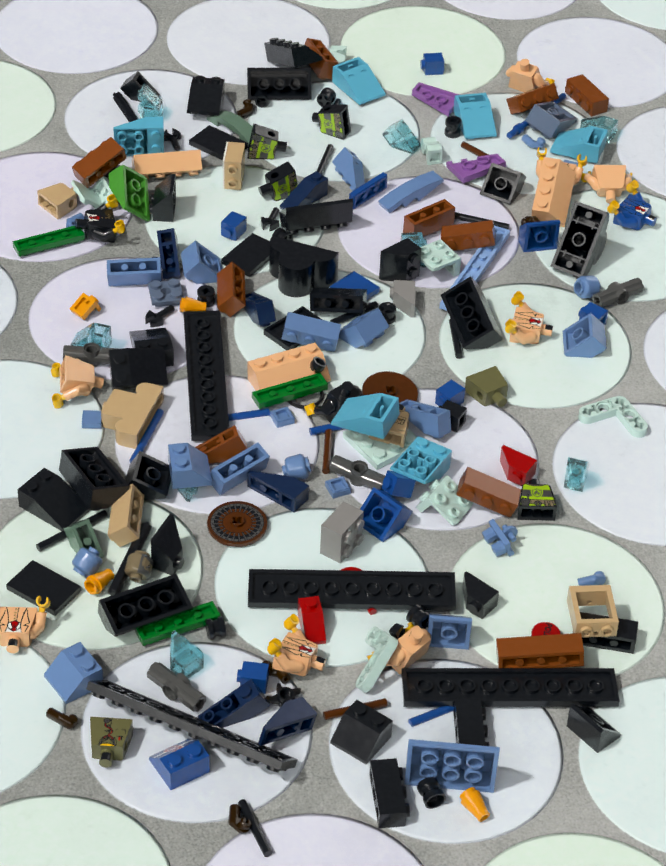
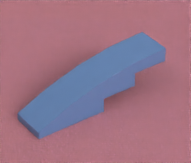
M434 171L422 174L389 192L378 200L379 205L388 213H391L400 205L406 207L414 199L420 201L444 182V180Z

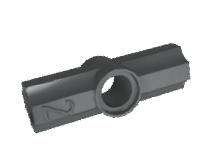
M634 278L621 284L613 282L606 290L593 294L592 300L594 304L600 307L615 302L623 304L630 296L643 292L644 286L640 278Z
M93 342L87 343L84 346L64 345L63 360L66 355L96 367L100 363L109 364L108 351L118 348H102Z
M338 455L332 458L329 470L349 478L352 485H366L370 488L375 487L383 490L382 485L385 475L369 469L366 462L361 460L352 462Z
M154 662L147 671V678L161 687L165 696L171 701L177 699L193 712H198L203 708L206 696L191 686L189 679L184 674H175L160 662Z

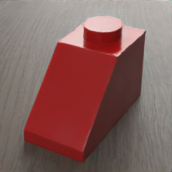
M505 445L501 447L500 463L507 480L520 486L527 484L536 473L537 460Z
M319 596L298 598V618L304 637L317 645L326 644L323 610Z

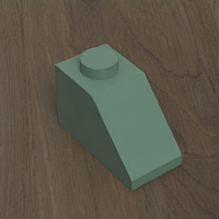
M89 519L81 520L63 528L76 554L80 548L89 549L91 546L100 552V558L104 557Z

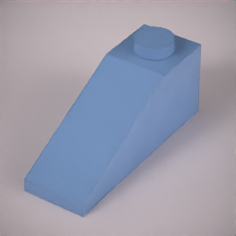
M408 399L399 403L405 407V412L409 413V421L424 434L431 435L433 438H442L445 434L451 432L450 410Z

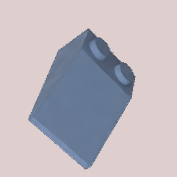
M551 101L534 104L525 121L529 123L531 128L538 129L544 137L550 139L557 137L558 133L564 132L578 118Z

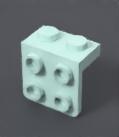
M104 176L96 182L93 188H86L82 183L75 180L71 182L74 187L73 190L80 197V201L85 205H92L95 209L103 203H108L107 197L113 194L109 188V180Z
M441 239L420 247L421 262L431 271L445 268L453 276L460 274L461 257Z
M446 475L439 481L435 479L428 486L430 488L429 492L425 491L419 497L420 502L416 508L423 512L432 505L452 526H455L471 508L473 502L457 496L458 485Z

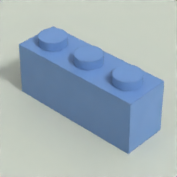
M160 257L107 260L108 285H144L154 280L162 281Z
M288 312L281 339L302 345L316 343L320 349L335 352L341 324Z
M259 443L252 445L211 470L212 486L219 495L224 494L246 481L249 471L261 472L266 469L270 456Z

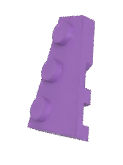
M420 82L412 89V96L448 117L454 109L455 95H459Z
M498 154L479 156L477 160L468 161L467 158L461 159V162L458 163L448 161L446 162V167L462 183H466L487 175L491 163L506 167V161Z

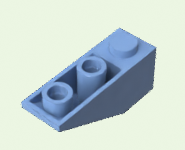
M344 147L332 163L336 166L335 170L340 175H343L342 179L347 184H350V189L354 191L365 184L363 164L355 153Z

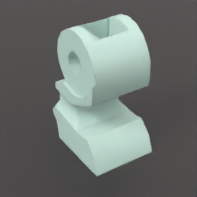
M331 45L329 51L338 61V64L345 62L347 46Z
M435 137L421 138V150L423 155L426 154L427 165L441 164L443 149L439 141H436Z

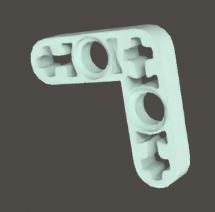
M615 396L585 405L579 409L578 419L581 423L591 424L616 416L632 436L642 438L647 433V423L625 397ZM600 408H603V409H606V410H608V411H605V412H604V411H600L599 409H600ZM625 415H630L634 418H626Z
M373 627L366 636L365 642L374 647L375 651L356 681V688L365 693L371 690L398 645V639L378 627Z

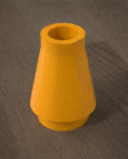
M187 296L185 298L181 297L179 311H206V302Z
M105 569L88 576L84 582L85 589L90 594L101 593L108 583L114 579V573L110 569Z
M475 787L466 789L460 795L461 804L479 822L486 820L490 816L480 791L476 790Z

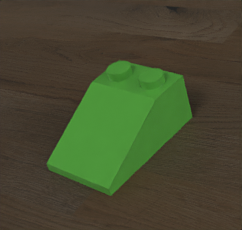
M121 165L109 173V188L121 207L148 222L150 214L147 177L125 165Z

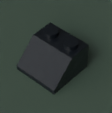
M491 163L480 195L511 205L521 193L526 176L521 172Z
M171 174L155 187V193L151 194L149 213L153 214V221H174L176 174Z
M406 238L382 250L379 279L383 281H410L418 277L420 273L421 248L409 238Z
M139 451L129 465L125 481L129 485L134 484L144 495V500L164 499L168 495L171 484L169 464Z
M356 700L344 712L330 740V744L367 764L391 738L393 720Z

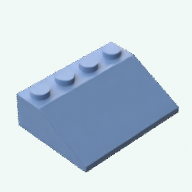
M409 739L405 785L417 786L421 780L427 777H435L440 784V788L466 790L470 787H475L480 792L494 793L500 747Z

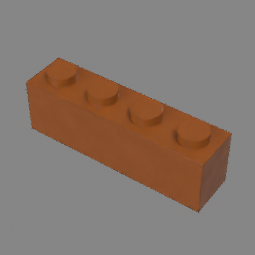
M581 633L496 638L498 668H564L584 666V648Z

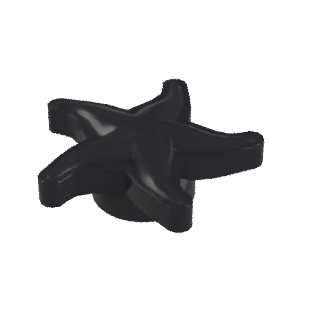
M277 683V694L266 696V699L269 703L277 704L281 707L286 701L296 699L295 697L301 693V689L282 687L280 683Z

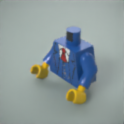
M633 180L626 186V190L629 193H633V195L629 194L620 205L616 200H613L607 207V211L611 214L614 213L613 224L624 228L640 230L645 224L653 227L657 217L651 215L652 206L646 203L640 192H637L636 189L639 187V183L636 180Z

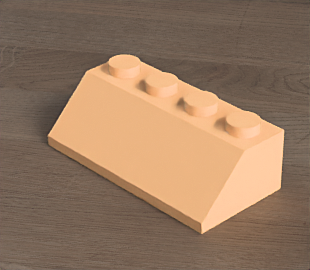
M200 150L133 155L131 160L133 170L144 175L147 179H149L148 176L165 178V175L176 174V177H180L185 173H188L189 176L199 175L198 172L202 171Z
M548 157L543 158L532 207V216H536L540 222L560 220V227H565L576 172L562 160Z
M316 343L257 358L247 362L248 380L256 391L317 374L315 373L316 370H311L310 363L314 357H320L324 361L325 358ZM326 365L320 373L326 382H329L331 378Z

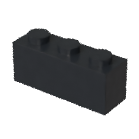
M314 287L310 293V311L364 313L367 308V289Z
M580 612L581 619L609 618V616ZM618 618L619 624L616 636L582 637L583 646L634 654L638 621Z
M455 699L453 716L456 743L489 746V742H485V738L488 736V727L483 724V721L486 720V709L482 707L481 699Z
M397 758L370 760L369 776L378 829L406 826V817H410L409 803H405L404 800L407 797L406 786L401 784V781H403L402 767H398Z

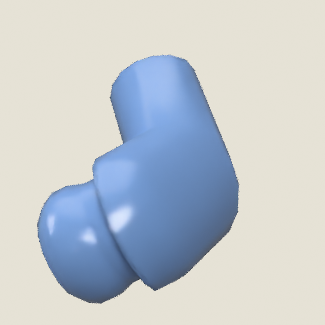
M527 134L522 136V141L530 148L539 147L541 149L546 143L545 139L541 137L535 141Z
M78 213L66 220V228L75 226V219H84L83 214Z
M597 571L594 575L578 578L577 580L579 586L603 585L606 577L602 571Z

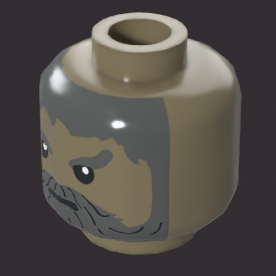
M137 550L128 556L124 571L131 581L140 583L151 576L154 565L153 559L149 553Z

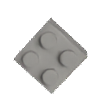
M343 501L321 525L320 554L338 563H341L346 557L348 558L352 550L363 541L364 511Z

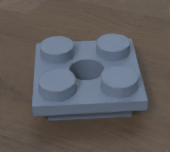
M173 278L169 281L154 280L148 282L152 306L180 305L181 297L184 298L180 280Z

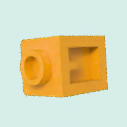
M82 293L69 308L72 313L83 320L94 309L97 311L101 310L98 305V299L93 295L88 296L85 293Z

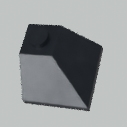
M169 514L151 538L153 569L169 575L175 574L184 564L183 549L173 514Z

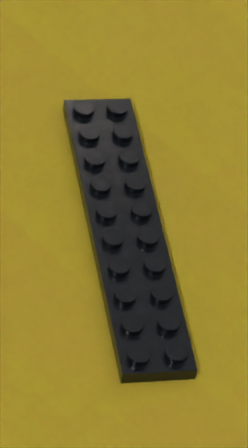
M220 310L183 312L191 441H206L229 429Z
M249 569L248 607L298 608V598L319 596L321 606L324 609L374 608L410 610L419 604L424 610L455 611V572Z
M402 668L403 707H454L455 699H481L482 707H570L572 703L585 707H619L620 702L614 668Z
M108 680L88 682L86 689L93 692L92 695L100 699H105L106 697L112 700L111 703L113 705L130 707L132 713L149 715L151 721L162 723L163 721L168 723V727L173 730L181 731L182 729L187 731L188 736L192 738L208 740L207 744L218 748L223 746L227 748V752L230 754L247 756V761L259 764V762L266 764L268 770L279 772V770L286 771L296 766L298 759L265 745L260 746L258 742Z

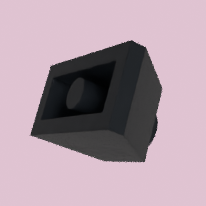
M139 71L127 78L120 88L131 100L149 104L155 103L160 95Z
M466 571L464 573L462 588L465 607L470 613L483 619L497 606L499 591Z

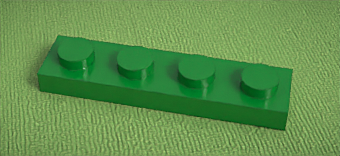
M75 226L12 242L14 250L20 257L85 240V234L82 229H75Z
M321 373L254 391L252 392V399L257 407L262 409L328 390V383Z
M211 601L195 606L193 610L136 629L135 633L142 646L203 627L205 626V619L215 620L217 617H221L214 602Z

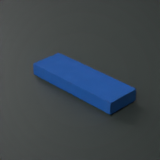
M382 172L349 193V199L353 198V209L387 188L386 173Z

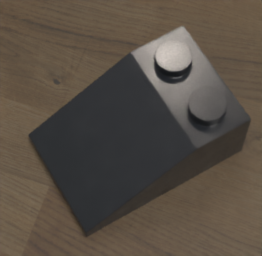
M193 77L187 113L219 116L225 96V79L220 77Z
M166 328L129 331L132 348H164L166 367L174 366V349Z
M123 348L108 351L112 390L136 388L141 383H151L159 386L168 385L164 348Z
M43 468L17 489L19 507L60 531L76 523L90 511L81 498L60 476L46 468Z

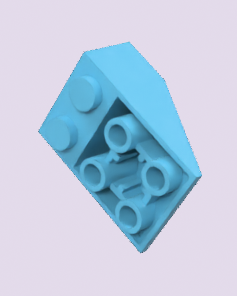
M360 57L333 66L332 82L359 105L386 95L369 65Z
M486 93L455 95L453 112L455 116L462 120L460 128L465 139L497 136L491 104Z
M144 117L113 127L114 140L124 148L126 156L164 153L163 117Z
M589 126L560 132L550 152L577 159V156L581 154L580 160H585L587 156L588 162L598 163L606 145L608 130Z
M383 393L347 398L332 420L331 425L384 439L400 415L399 398Z
M418 436L390 467V470L420 483L427 484L435 479H441L449 470L452 450Z

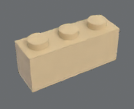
M130 484L129 490L111 506L108 536L119 547L133 542L140 537L144 495L134 484Z

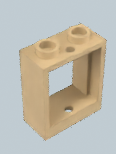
M569 586L567 604L573 633H581L582 637L585 638L616 636L619 620L611 586ZM606 605L609 618L581 619L579 606Z

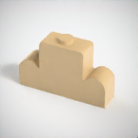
M141 383L136 386V393L114 389L108 400L104 401L101 410L102 427L115 430V439L118 445L136 449L154 414L164 401V386Z

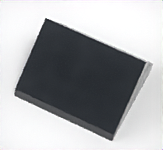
M574 703L571 704L567 727L595 752H600L622 735L591 708Z

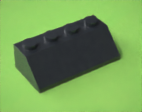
M271 38L269 42L264 43L268 62L296 68L323 60L322 56L306 45L299 44V42Z
M311 67L247 68L248 99L255 100L257 95L263 93L268 96V100H312Z
M353 198L284 208L279 212L281 228L294 235L298 234L300 230L308 233L315 231V228L329 230L331 226L336 225L337 228L347 227V224L352 222Z
M471 276L441 294L465 350L489 348L503 340L481 287Z
M99 447L61 451L59 471L89 510L99 511L100 509H108L129 490V484Z
M177 574L100 599L98 604V614L105 629L115 637L193 610V606Z

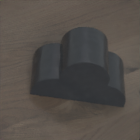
M575 201L550 267L577 277L587 276L592 265L597 263L604 250L609 213Z
M272 236L270 239L269 271L273 277L278 279L280 292L289 297H303L310 294L314 287L329 288L337 282L339 252Z

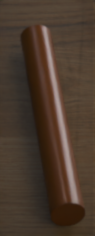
M465 141L461 143L462 148L478 157L489 155Z
M331 429L325 430L323 474L330 473L329 465L331 462L333 435Z
M383 698L365 702L364 704L372 709L387 707V700ZM350 706L324 711V720L342 717Z

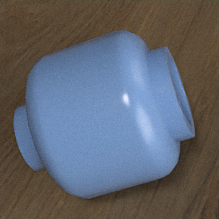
M580 276L574 283V292L581 299L592 298L593 294L600 292L601 285L595 276Z
M303 454L287 457L285 465L282 466L284 476H291L298 480L308 478L309 472H312L309 459L304 457Z
M91 546L89 549L80 548L72 560L73 570L85 578L95 574L103 563L102 558L99 557L100 552Z

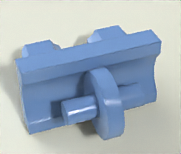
M494 519L490 520V527L482 532L487 544L496 539L498 540L490 545L496 557L507 553L509 557L514 555L515 553L510 547L511 543L509 541H516L518 533L516 527L505 524L502 526L503 530H501Z

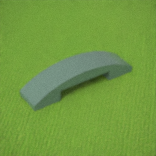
M223 110L220 111L219 116L210 115L207 117V120L217 127L220 125L226 126L238 134L239 139L247 142L249 145L252 126L242 117Z

